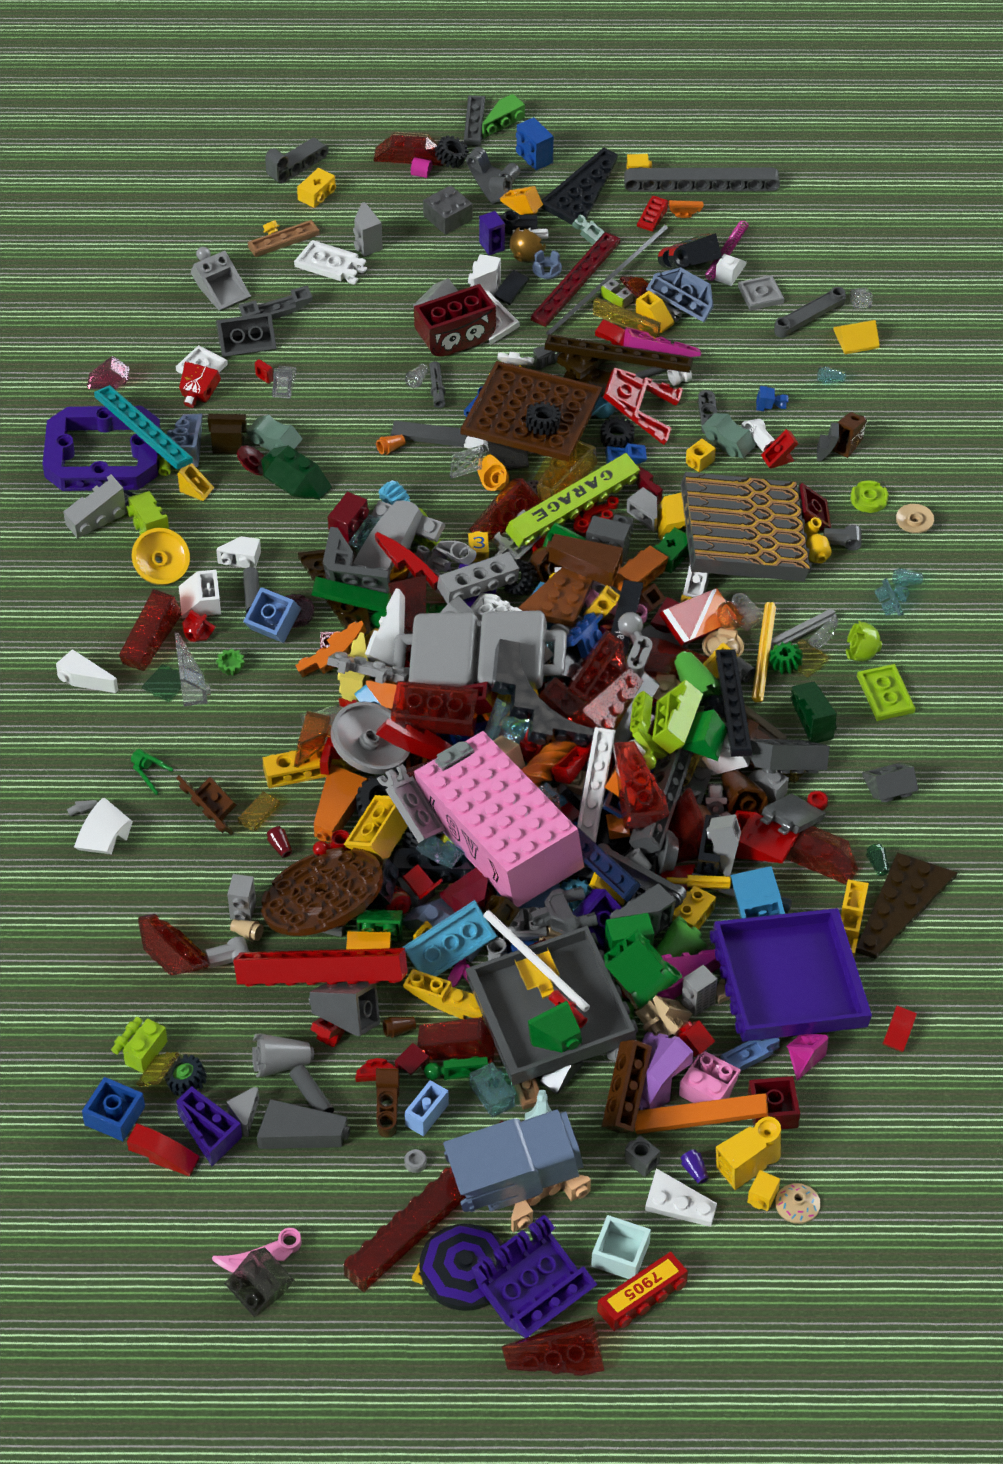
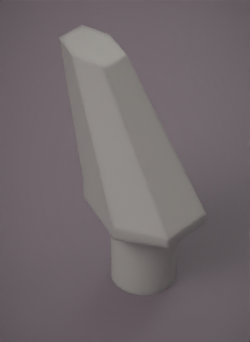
M75 801L76 805L68 808L67 811L70 816L78 812L82 814L92 810L98 801Z

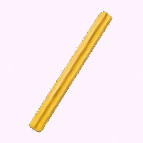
M767 602L764 607L752 699L755 703L762 702L764 699L776 606L773 602Z

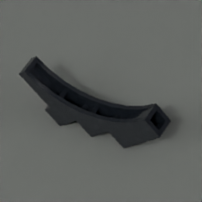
M500 639L495 649L491 691L502 695H511L509 716L516 717L519 720H529L527 741L537 745H548L550 739H555L559 742L567 741L577 745H589L593 737L594 728L572 722L559 715L544 703L529 684L523 671L520 658V643Z

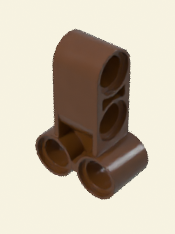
M376 1068L377 1130L382 1137L388 1138L392 1137L397 1131L399 1068ZM387 1100L393 1102L390 1106H384L382 1103ZM386 1121L392 1123L390 1127H383L381 1124Z

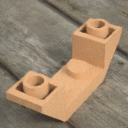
M579 1175V1177L543 1188V1192L536 1197L515 1203L511 1217V1230L514 1233L528 1228L533 1223V1210L530 1206L536 1205L542 1198L548 1195L556 1194L561 1188L571 1202L577 1198H584L590 1192L591 1179L588 1176Z

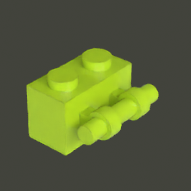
M135 1017L132 1022L130 1021L126 1025L125 1032L114 1041L115 1045L111 1048V1051L118 1055L123 1050L125 1065L144 1074L168 1042L166 1027L148 1018L142 1024V1019Z

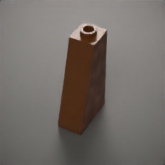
M554 534L552 541L547 543L546 552L549 553L550 562L605 586L612 587L622 564L623 548Z

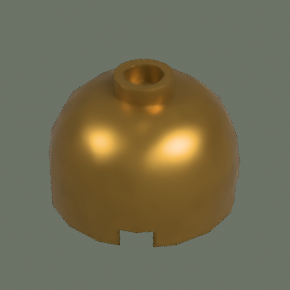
M517 228L510 239V249L514 254V258L520 262H533L535 260V253L540 250L544 252L546 245L544 243L542 246L540 243L542 239L527 229L519 231L520 228Z

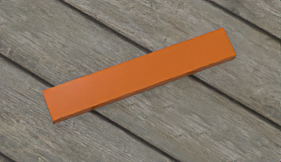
M766 1093L639 1110L635 1131L637 1134L768 1117Z

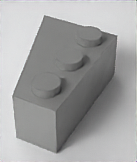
M112 474L107 477L108 481L100 487L96 485L93 488L94 492L85 499L82 496L63 511L65 525L76 538L86 535L127 514L123 487Z

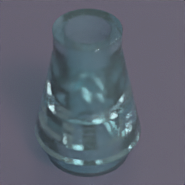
M827 366L819 367L817 381L822 382V384L844 382L846 373L845 371Z
M903 568L893 571L892 581L898 587L922 584V573Z

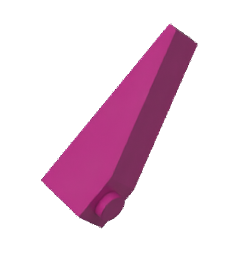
M628 327L625 329V347L688 357L701 356L699 348L680 342L671 344V341L661 336L655 339L648 332Z

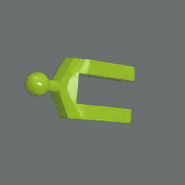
M642 691L633 700L630 731L635 740L646 751L645 755L640 759L642 768L651 770L656 766V758L663 759L668 755V752L652 740V736L648 734L653 698L645 691Z

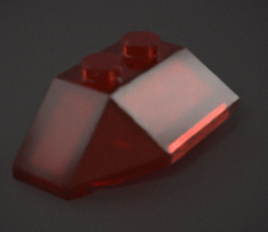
M393 132L375 148L374 162L412 164L413 158L416 157L431 160L432 165L443 166L441 160H437L438 156H435L437 142L426 133Z
M606 630L570 680L568 690L583 701L607 702L627 672L623 641Z
M814 826L799 832L797 839L785 858L847 885L848 879L853 880L858 871L849 841Z
M156 914L139 916L138 923L143 949L166 973L172 976L208 968L209 964L206 954L179 929L167 921L159 919V916Z

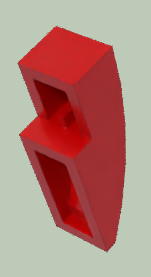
M136 1123L127 1140L129 1151L148 1157L150 1163L189 1177L200 1159L197 1154L177 1141Z

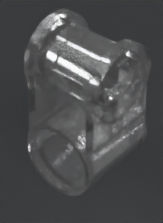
M743 593L735 594L732 597L733 605L731 609L739 619L737 622L745 631H749L762 624L763 612L747 595Z

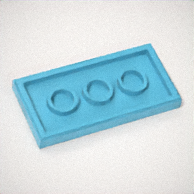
M475 900L403 946L416 970L438 976L498 937L488 920L483 917L484 914Z

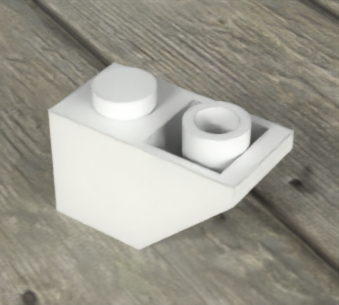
M241 536L218 547L216 550L218 563L243 568H256L261 554L260 539Z

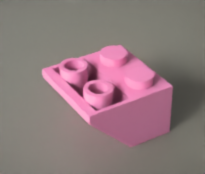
M704 1051L697 1056L680 1081L679 1096L692 1103L727 1099L730 1097L741 1069Z

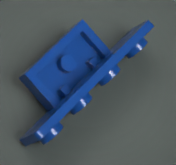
M594 612L584 616L582 621L577 622V626L570 629L567 634L566 647L577 644L581 658L589 657L603 643L602 632L597 626V623L603 618V614L595 615Z

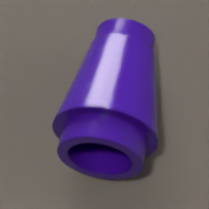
M696 1149L690 1150L681 1156V1165L698 1185L710 1178L701 1153H698Z

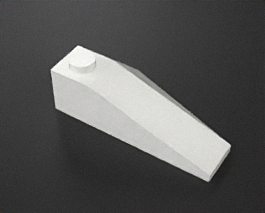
M397 588L387 605V614L385 617L381 616L379 620L380 628L372 633L365 655L371 662H383L386 664L385 666L389 667L393 666L395 637L399 634H404L405 596Z

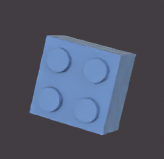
M261 587L243 622L251 630L284 643L301 611V607L294 600Z

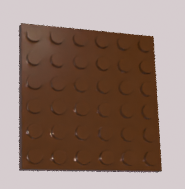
M496 361L461 427L460 434L569 462L602 395L603 387ZM536 402L538 404L540 402L547 404L549 402L550 406L554 404L556 408H559L561 412L560 427L555 433L549 432V435L545 433L539 435V432L534 434L533 430H528L529 427H526V413L531 404L534 405Z

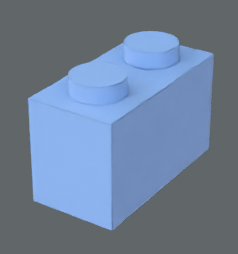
M430 1080L406 1109L405 1126L424 1137L449 1105L448 1090Z

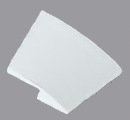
M102 798L86 818L74 848L81 851L112 854L116 840L127 841L133 821L111 804L110 801Z

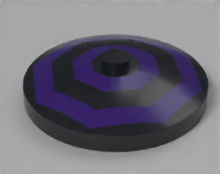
M473 1224L451 1225L436 1232L426 1242L420 1256L419 1271L425 1290L438 1303L455 1310L470 1311L490 1305V1302L477 1285L472 1267L479 1261L483 1262L482 1259L488 1256L496 1268L498 1265L493 1252L497 1248L500 1249V1246L504 1244L503 1241L492 1231Z

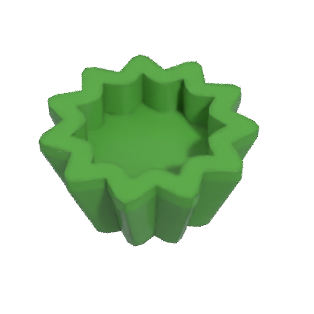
M233 649L229 651L223 650V654H218L219 659L216 660L219 669L226 673L227 676L238 674L245 663L243 660L244 655L240 654L239 650L234 651Z

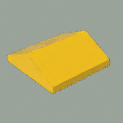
M682 493L664 496L657 508L658 539L660 540L663 539L666 533H670L674 527L680 529L685 526Z

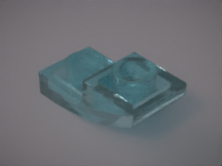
M436 836L419 843L416 847V850L426 857L449 868H453L465 853L450 841L444 843Z

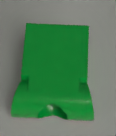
M638 929L604 955L605 967L632 995L639 1010L650 1000H653L658 992L668 989L683 977L673 965L663 960L662 956Z

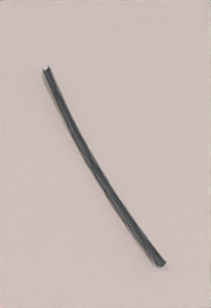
M664 225L548 330L546 334L551 335L601 289V286L614 278L668 227Z

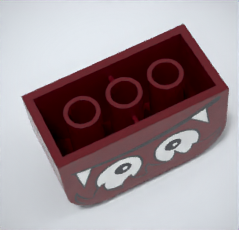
M477 284L414 306V327L434 356H447L479 345L493 335L496 329V306L483 287Z

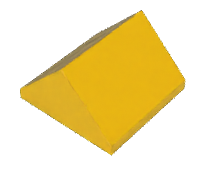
M876 320L833 328L844 354L878 349L880 347Z

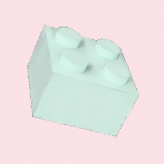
M607 1215L592 1252L591 1267L627 1279L632 1278L638 1274L650 1244L651 1229Z

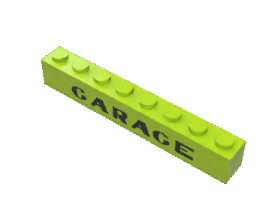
M625 453L509 521L505 531L519 548L525 544L529 546L537 537H544L554 523L562 526L567 519H574L582 510L587 511L594 506V503L598 501L603 502L609 494L618 493L624 485L633 484L637 480L640 469L629 455Z

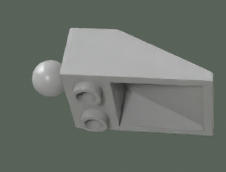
M200 247L197 250L196 256L201 261L193 265L191 274L201 291L219 311L251 297L226 251L210 257L211 252L207 247Z

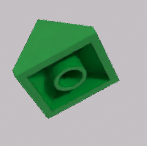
M714 709L695 714L682 749L718 761L727 733V727Z

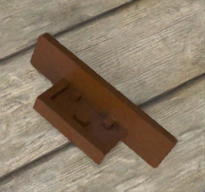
M178 775L176 779L181 783L179 787L186 794L190 793L192 795L191 801L198 807L202 806L204 808L202 813L208 819L216 821L214 826L221 833L226 831L232 835L234 832L223 819L237 804L211 777L195 790L187 780Z

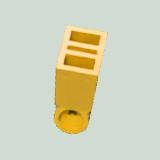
M764 1117L753 1128L748 1127L716 1146V1168L734 1190H737L755 1177L759 1170H765L768 1164L779 1161L781 1157V1125L773 1117Z

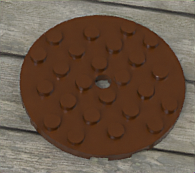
M342 847L326 850L327 854L315 857V854H312L295 862L271 882L273 886L269 891L264 892L261 900V912L265 922L272 930L290 936L312 935L346 925L349 920L364 913L381 890L384 874L378 859L366 850L353 848L352 851H344Z

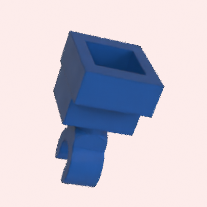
M760 386L756 398V410L772 409L773 404L781 409H786L788 395L775 397V388Z

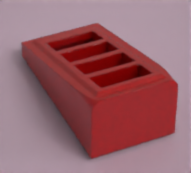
M652 196L637 223V227L653 232L668 210V201Z
M575 746L551 768L555 781L571 784L588 761L591 749Z

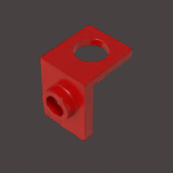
M418 864L402 877L419 899H422L443 881L440 879L433 883Z

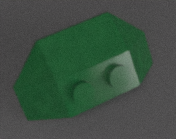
M289 445L273 448L261 459L264 478L293 497L320 500L332 489L331 484L318 464Z

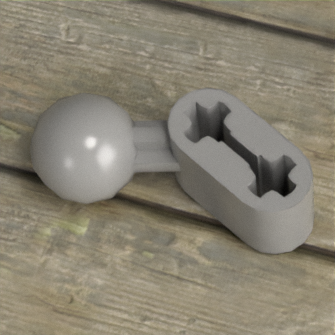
M626 612L619 618L618 628L622 635L630 637L633 647L625 665V672L628 676L635 678L643 672L653 644L648 637L641 634L643 629L642 618L634 612ZM640 648H643V650H642V652H641V655H640V657H639L637 666H634V664H635V662H636V659H637V657H638Z

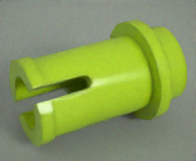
M159 454L158 472L162 476H168L171 473V464Z

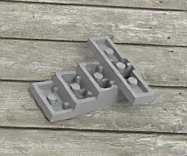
M378 500L370 516L372 520L377 521V524L367 537L353 563L355 565H363L366 568H383L389 571L390 575L394 564L377 544L375 533L379 532L397 541L409 550L415 535L438 542L445 524L424 516L412 502L402 500L396 501L391 505Z

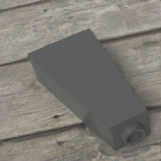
M270 1099L257 1135L258 1148L342 1147L344 1139L349 1138L351 1127L348 1126L347 1117Z

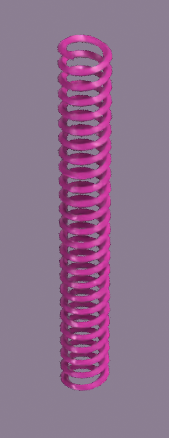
M740 221L720 250L721 255L726 253L730 256L734 247H736L749 227L747 222ZM715 259L705 273L706 278L710 281H713L716 277L715 266L719 259Z

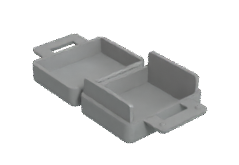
M538 610L486 612L482 616L481 626H479L475 614L471 612L422 613L414 617L413 634H399L395 637L393 666L404 668L406 645H412L410 667H405L404 671L409 672V683L417 695H443V693H450V688L471 685L475 682H488L492 687L495 649L499 640L503 639L520 643V658L523 671L531 687L539 689L543 685V676L562 675L565 672L567 633L563 630H547L545 615L542 611ZM555 641L553 664H544L546 642Z

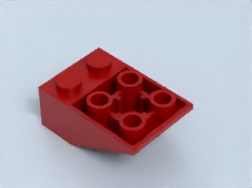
M737 810L735 815L741 829V835L735 858L783 863L799 833L795 834L790 831L787 835H784L778 831L782 826L775 821L767 825L760 821L764 816L756 812Z

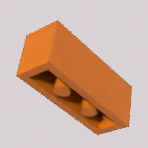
M652 546L641 550L636 557L629 559L626 565L619 569L613 587L621 591L624 580L643 583V588L665 572L669 557Z

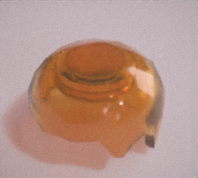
M726 601L718 606L717 620L723 628L736 630L745 624L744 622L741 623L744 616L739 614L734 603Z

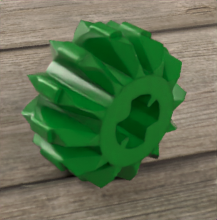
M791 641L787 644L781 642L780 646L774 644V649L770 650L769 662L775 672L780 671L781 674L784 672L791 674L792 670L798 671V666H802L803 653L797 644L792 645Z

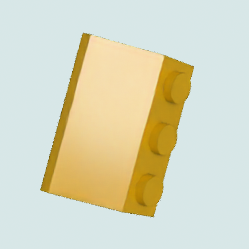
M375 795L344 843L347 848L351 850L353 848L366 850L372 853L380 862L391 856V852L401 840L408 825L390 796Z

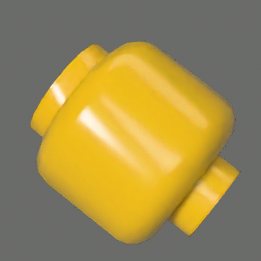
M820 534L808 537L806 548H809V561L824 563L832 553L828 539Z

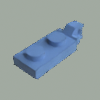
M779 1038L747 1041L722 1054L720 1059L742 1071L771 1056L773 1051L780 1047Z

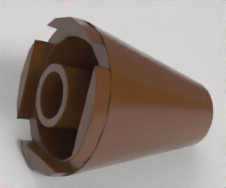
M739 769L724 772L721 780L727 798L729 813L734 815L738 810L756 812L761 815L764 807L768 804L765 791Z

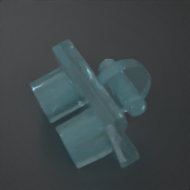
M887 578L882 580L883 586L874 590L879 602L890 599L881 604L885 615L887 616L895 612L898 617L903 615L904 613L898 601L902 603L907 601L906 598L909 595L908 588L896 585L893 591Z

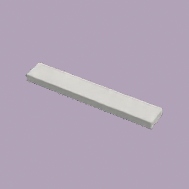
M598 727L594 729L577 824L595 843L606 789L604 787L607 783L615 730Z

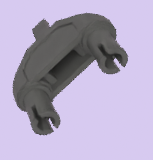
M582 886L565 891L563 889L553 890L544 902L545 907L531 912V920L534 926L550 925L552 930L562 934L584 926L592 927L598 925L595 912L576 917L568 905L570 902L585 899Z

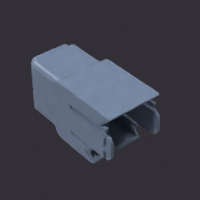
M558 1109L524 1121L510 1119L443 1143L446 1150L444 1154L447 1162H450L460 1195L466 1196V1199L461 1201L464 1212H473L475 1209L487 1205L492 1212L536 1197L543 1192V1188L579 1177L578 1169L584 1168L566 1111L559 1113Z

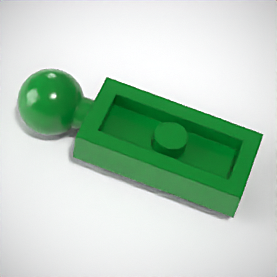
M475 1056L468 1059L453 1058L443 1061V1066L432 1062L425 1066L424 1074L430 1080H436L441 1075H444V1080L488 1076L487 1057Z

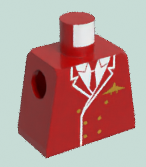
M185 361L179 385L182 396L186 397L184 400L185 406L194 408L197 400L201 402L209 400L221 381L218 370Z

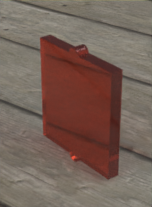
M630 276L620 278L621 282L637 298L647 292L646 288L649 284L642 277Z

